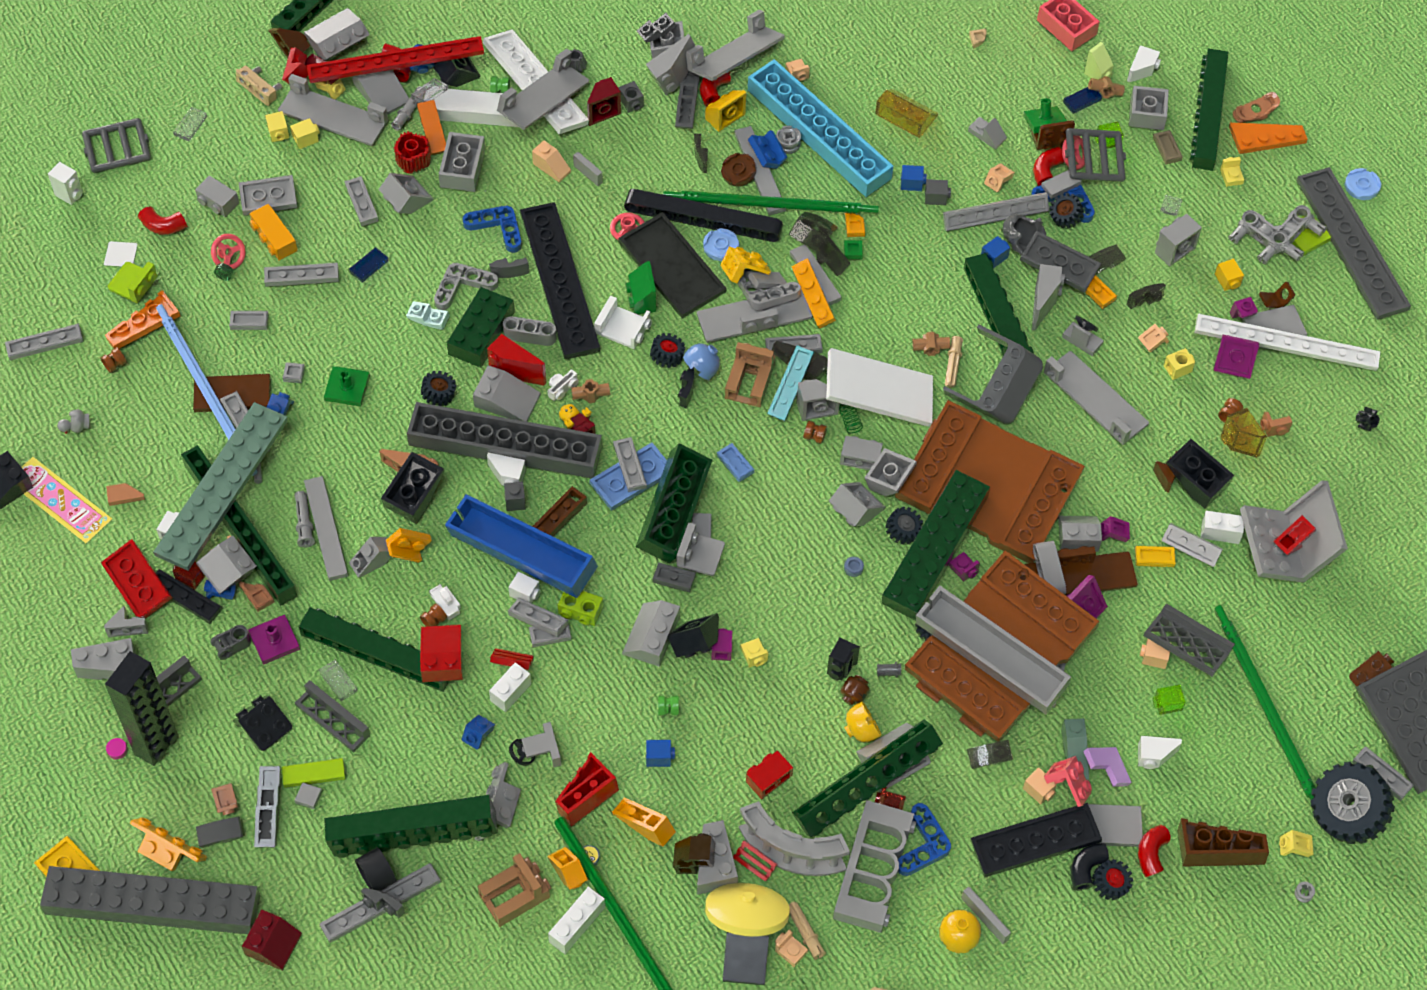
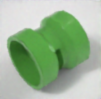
M497 76L491 77V93H498L500 91L504 93L510 89L509 77H503L502 80Z
M658 696V716H665L666 714L679 716V696H672L671 698Z

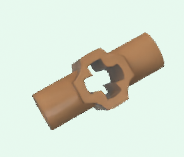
M1107 76L1099 80L1091 78L1088 83L1089 90L1098 91L1102 94L1103 98L1107 99L1114 95L1122 96L1125 90L1124 85L1112 83L1110 77Z
M927 332L923 335V338L912 339L913 351L924 350V354L935 356L940 353V349H950V337H939V334L935 332Z
M593 379L586 380L582 386L571 388L572 399H583L588 403H595L599 396L610 395L609 383L598 384Z

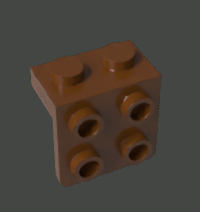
M1071 120L1040 126L1039 133H1033L1032 131L1031 134L1036 149L1062 147L1066 139V129L1075 128V122Z
M1377 651L1350 673L1349 678L1357 687L1393 668L1395 661L1388 653L1384 655L1382 652Z

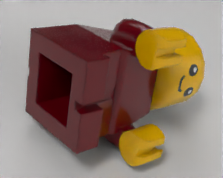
M573 404L561 407L559 417L567 429L596 434L595 424L589 420L592 412L587 407L585 410H582V414Z

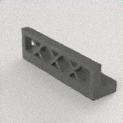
M185 655L157 676L164 699H167V706H170L202 680V677L191 667L190 661ZM188 672L195 677L190 682H182V677ZM170 686H178L175 694H166Z
M309 680L304 685L306 692L295 702V706L354 753L370 737L369 728ZM310 697L315 701V707H305L302 703ZM326 710L329 712V719H320L318 717V711ZM332 723H343L344 730L335 731L332 729ZM356 734L360 737L353 745L347 741V735Z

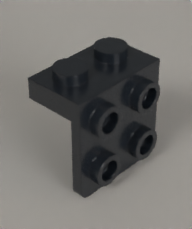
M259 695L251 702L253 705L248 709H241L235 714L237 718L233 720L237 727H242L261 751L266 750L292 729V724L270 695L263 697Z

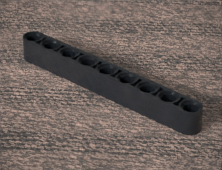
M630 189L624 203V209L631 213L655 217L663 212L670 221L712 230L728 229L736 235L769 242H777L779 240L783 227V222L777 218L638 189Z

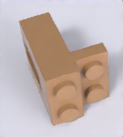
M738 342L735 361L725 387V399L761 408L775 366L774 351ZM745 373L757 376L750 394L752 398L738 395Z
M520 853L512 857L513 866L477 886L478 894L499 927L550 898L549 890L551 886L546 878L542 879L539 875L540 869L535 862H531L528 857L523 859ZM518 884L521 886L523 892L495 908L491 901L492 899Z

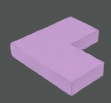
M1116 747L1087 748L1083 751L1091 769H1106L1113 787L1128 786L1132 783Z

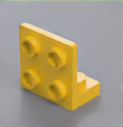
M729 247L720 265L730 281L737 284L744 275L745 268L768 275L771 273L767 266L768 264L764 262L759 253L754 251L752 253L746 252L740 247Z

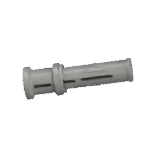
M298 491L294 494L298 518L296 531L298 532L299 539L297 544L300 547L306 548L315 543V539L312 537L313 524L309 521L307 493L305 491Z

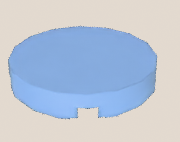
M1364 168L1350 171L1344 185L1350 196L1359 200H1370L1379 193L1381 181L1376 173L1366 171L1367 169Z
M723 228L708 232L703 241L704 252L709 258L716 261L723 260L729 247H739V240L736 234Z

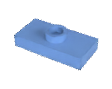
M733 443L717 452V457L738 482L754 473V468Z

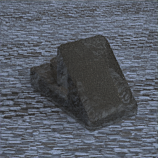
M829 236L816 248L818 263H826L836 276L841 275L850 265L849 260Z

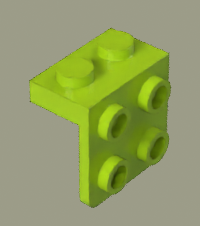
M125 262L108 284V290L138 304L158 277L155 265L147 262L142 268L131 262Z

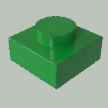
M844 240V259H862V240Z

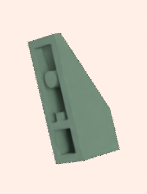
M1064 719L1061 733L1065 759L1076 756L1077 760L1083 765V774L1086 780H1089V765L1083 752L1088 748L1085 720Z

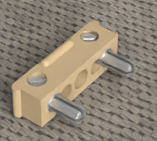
M246 65L236 69V81L266 106H269L270 103L276 100V91L280 90L282 85L277 83L271 86L257 75L262 71L259 66L252 70Z

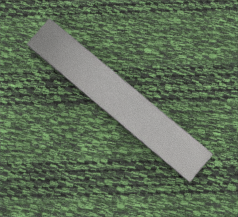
M752 127L734 130L742 153L749 154L756 164L757 169L753 179L760 196L781 197L770 169L762 167L748 141L751 135H755ZM765 207L768 215L786 211V208Z
M1044 192L943 212L944 228L946 231L1005 220L1012 214L1026 216L1049 211L1048 194Z
M323 476L304 480L328 579L332 581L348 577Z
M431 863L380 892L391 896L402 904L439 884L441 880ZM360 901L321 922L319 925L328 942L331 943L386 913L383 907L379 911L373 907L370 909L363 901Z

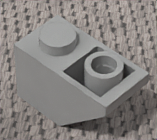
M370 537L351 559L349 564L357 577H362L388 562L391 556L389 555L386 543L387 537Z

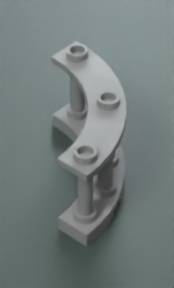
M759 801L740 808V813L746 824L739 826L744 839L778 863V868L806 876H826L846 871L847 868L842 857L849 855L850 851L842 833L829 837H815V839L803 838L802 835L792 833L786 829L783 830L777 826L775 821L762 808Z

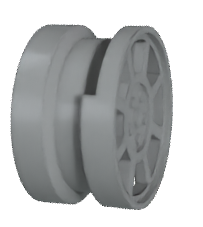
M783 126L782 129L777 131L776 137L786 154H792L799 150L801 133L797 128Z

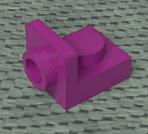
M1248 297L1235 301L1230 310V315L1232 319L1237 317L1245 318L1257 314L1258 309L1252 298Z
M1112 516L1101 522L1102 541L1111 537L1127 542L1130 539V523Z
M962 552L951 560L948 566L964 582L968 578H974L979 573L980 562L978 560L973 562L965 552Z

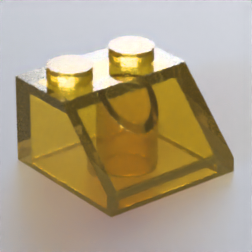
M1248 408L1228 415L1221 433L1222 442L1225 445L1227 444L1230 450L1256 458L1260 456L1267 439L1266 434Z

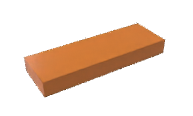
M430 100L417 103L424 134L429 141L431 155L443 153L446 141L435 101Z

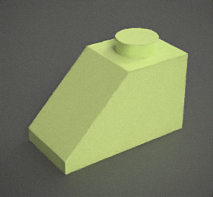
M1102 42L1089 51L1084 72L1088 77L1098 80L1104 76L1111 78L1114 66Z

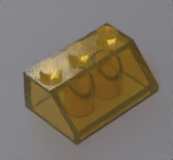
M894 89L885 90L876 102V115L918 138L923 135L938 116L937 112Z

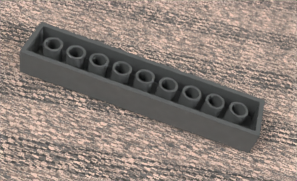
M420 402L415 404L407 431L409 446L486 460L487 454L493 453L525 460L526 467L586 478L595 477L602 449V435Z
M49 866L40 907L45 915L248 934L256 920L260 893L257 886Z

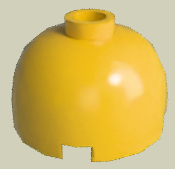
M863 701L849 709L846 715L847 726L844 728L850 738L854 736L858 741L866 743L882 736L877 723L873 720L870 711Z
M954 910L948 913L943 918L939 928L941 942L943 941L946 948L955 953L969 952L978 945L981 937L980 922L975 915L966 910Z

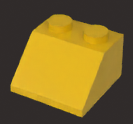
M733 90L728 94L722 95L716 102L710 103L705 108V120L720 132L744 116L746 112V91Z

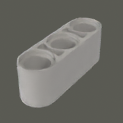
M507 317L503 321L504 335L512 341L551 346L556 342V327L551 322L519 317Z
M1054 541L1033 544V554L1039 576L1065 595L1066 585Z

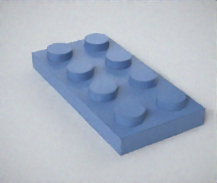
M653 443L636 452L647 488L628 492L619 462L589 480L590 485L611 511L660 481L667 460Z

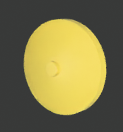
M750 883L727 884L714 889L706 898L705 913L707 918L718 928L732 934L765 936L778 932L786 926L789 920L790 907L786 899L776 891L761 885Z

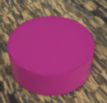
M121 738L111 739L106 745L107 754L112 759H121L128 751L125 741Z

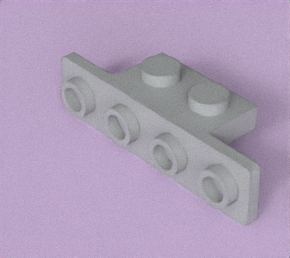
M506 762L493 769L491 775L493 777L492 783L489 785L486 795H490L495 807L497 824L508 828L511 825L521 789L504 782L508 763ZM477 836L475 840L480 841L486 837Z

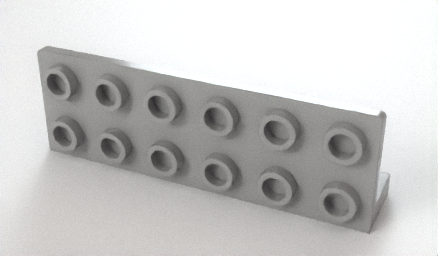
M757 10L747 16L748 32L706 57H704L703 47L700 45L686 51L687 69L708 80H716L745 61L777 44L785 36L782 33L765 27L764 11Z
M565 49L555 57L553 69L518 94L512 87L501 94L497 111L525 130L589 83V79L569 66L572 52Z
M291 74L289 77L290 92L278 108V112L283 111V114L300 121L310 118L312 123L316 124L319 128L369 146L374 145L388 122L386 107L370 102L367 107L368 111L334 100L309 91L308 80Z
M1069 351L1057 361L1052 356L1046 360L1044 373L1122 445L1148 426L1149 421L1072 351Z

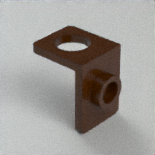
M1284 282L1275 293L1260 292L1259 296L1267 308L1285 307L1295 297V293L1289 282ZM1284 289H1287L1289 292L1286 299L1282 297Z

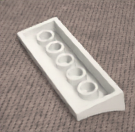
M427 87L424 102L435 101L441 121L519 127L497 111L500 95L503 93Z

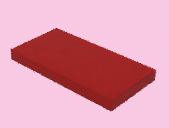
M133 539L129 540L101 562L136 617L146 619L172 599V596Z

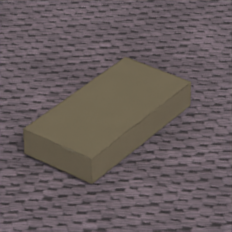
M1170 130L1153 134V139L1165 165L1182 161L1183 156Z

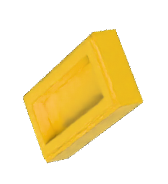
M1136 546V566L1175 567V548Z

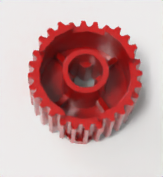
M409 131L400 134L398 141L394 144L397 165L408 174L429 167L431 153L428 138Z

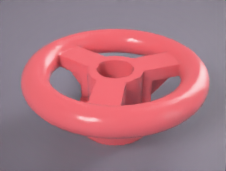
M1073 136L1075 140V161L1078 163L1076 170H1079L1085 165L1083 139L1080 136ZM1065 139L1062 145V156L1069 167L1068 158L1065 157V150H1067ZM1079 145L1082 148V158L1079 155Z
M622 213L611 221L610 232L618 240L622 235L638 227L635 224V220L640 225L645 222L637 214ZM621 220L622 230L617 233L615 226Z
M223 234L214 240L211 246V257L219 268L233 270L244 261L245 246L239 237L233 234ZM231 239L238 245L230 247L229 245H224L221 241ZM240 250L238 260L230 264V259L234 252ZM218 257L224 259V264L218 259Z

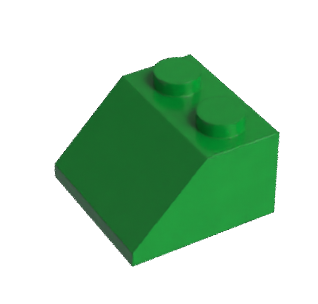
M647 261L628 275V282H625L626 292L631 295V297H628L629 307L633 308L634 313L637 315L645 314L647 310L650 313L656 312V288L650 261Z

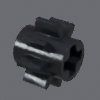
M1368 407L1358 411L1356 415V421L1359 424L1358 428L1371 431L1372 428L1377 427L1380 421L1377 415L1378 411Z

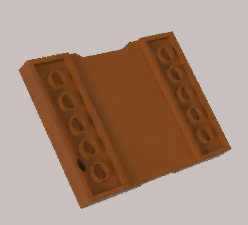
M947 400L937 420L934 419L923 439L924 443L914 458L917 464L898 493L895 494V498L930 514L955 470H958L990 486L989 496L970 530L986 537L990 545L1003 551L1006 550L1011 555L1027 563H1034L1033 544L1046 542L1078 483L1085 466L1051 449L1048 451L1034 443L1021 439L999 428V426L982 419V416Z
M1006 550L980 578V581L963 601L1056 667L1059 664L1068 663L1099 626V620ZM1024 576L1026 579L1021 580L1020 577ZM933 635L923 643L905 664V670L919 681L916 687L936 703L943 699L961 713L962 717L959 721L980 738L986 733L999 743L1030 707V703Z

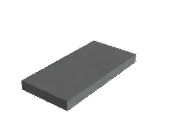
M1038 231L1035 232L1020 257L1021 261L1039 269L1040 264L1062 267V274H1065L1064 283L1084 293L1101 265L1100 262Z

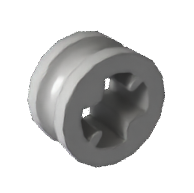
M1309 882L1299 883L1294 892L1296 899L1303 903L1311 901L1315 894L1314 886ZM1302 888H1304L1305 891H1309L1307 896H1304L1305 893L1303 895L1300 893Z

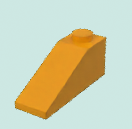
M625 797L612 811L614 816L649 841L662 847L676 832L667 816Z

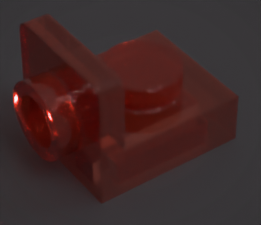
M887 787L882 788L881 792H877L875 803L903 810L906 796L887 792Z

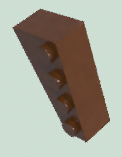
M1180 819L1177 832L1183 866L1265 865L1269 855L1266 834L1241 829L1234 831L1229 830L1225 826L1214 827L1208 826L1204 822L1193 823L1188 822V819Z

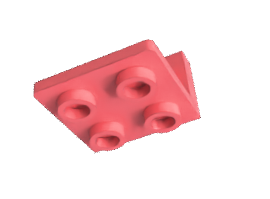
M1076 756L1055 762L1044 775L1047 784L1051 782L1058 784L1066 780L1078 807L1083 806L1092 791L1089 780H1086L1083 774V765L1077 760Z

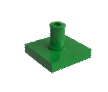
M1049 98L1041 99V109L1024 111V118L1033 133H1039L1040 126L1067 121L1058 106L1051 107V100Z
M333 366L324 394V401L361 407L370 377L369 371Z

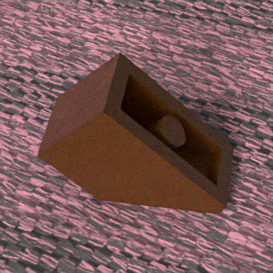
M281 28L268 30L287 59L291 48H297L304 52L310 47L306 36L299 31Z

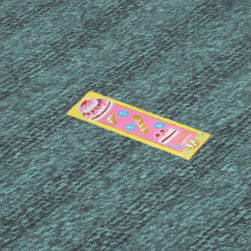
M34 457L22 466V469L27 473L33 485V488L24 493V495L83 542L87 543L112 520L110 516Z

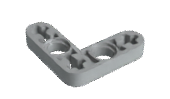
M452 263L448 266L435 294V306L439 310L448 309L454 300L460 284L479 289L483 287L493 291L498 287V277L492 272L460 263ZM471 274H475L478 276L475 280H470L468 278V276ZM446 284L454 285L452 289H446L444 286ZM444 294H445V295H446V296H445L446 301H443L442 303H440V301L443 300Z
M744 269V275L738 282L750 306L755 310H763L796 300L801 296V286L796 282H789L766 290L756 288L748 278L749 273L752 272L748 269ZM749 288L756 289L755 291H748ZM774 294L780 295V297L773 298L771 296Z

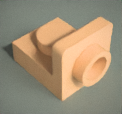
M802 58L785 63L786 70L798 81L809 78L810 67L804 64Z
M1000 163L989 170L984 184L999 192L1003 183L1012 179L1015 172Z
M1154 324L1142 333L1138 339L1151 353L1163 342L1169 343L1167 339L1169 334L1163 327L1159 328Z
M789 929L785 934L781 933L777 937L775 952L795 967L808 953V949L792 936L793 932Z

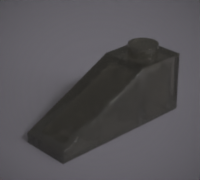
M775 341L771 351H774V354L788 365L796 346ZM813 351L814 356L805 374V380H820L826 374L828 359L825 356Z

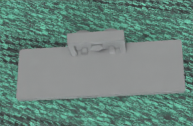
M802 290L801 296L798 299L763 310L753 309L749 302L744 300L697 311V317L707 343L812 318ZM774 294L771 297L778 298L780 295Z

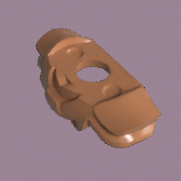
M1269 92L1254 101L1238 106L1233 111V117L1239 123L1264 120L1279 106L1280 99L1275 92ZM1258 105L1261 111L1255 113L1252 111L1251 106Z

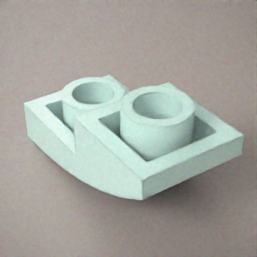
M414 301L406 315L408 319L440 330L444 329L450 316L448 311L432 309L430 304Z

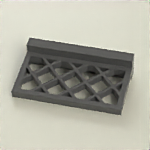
M1167 603L1143 635L1213 677L1223 662L1227 660L1235 645ZM1152 632H1159L1161 636H1157ZM1165 632H1172L1173 636H1167ZM1170 642H1176L1178 646H1174ZM1182 642H1189L1190 646H1184ZM1187 652H1193L1195 657L1190 656ZM1199 652H1206L1208 657H1201ZM1204 662L1211 663L1213 669L1205 665Z

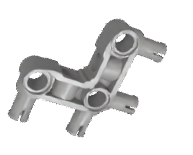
M1300 205L1291 211L1286 221L1279 226L1272 225L1261 214L1248 210L1244 212L1242 219L1238 222V227L1228 238L1231 242L1235 240L1234 244H1238L1242 237L1248 234L1266 247L1257 256V259L1260 262L1262 261L1263 264H1266L1274 254L1286 253L1295 261H1299L1304 251H1301L1292 244L1305 228H1309L1318 236H1322L1327 227L1315 220L1314 215L1310 213V209L1304 205Z

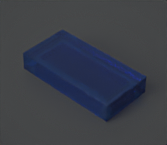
M1086 87L1065 97L1063 103L1074 114L1101 101L1102 95L1098 91L1089 90Z
M375 247L349 268V271L363 283L389 260L385 254Z

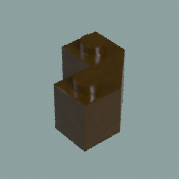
M700 833L697 836H689L675 843L673 868L677 874H697L698 867H714L716 843L712 836Z

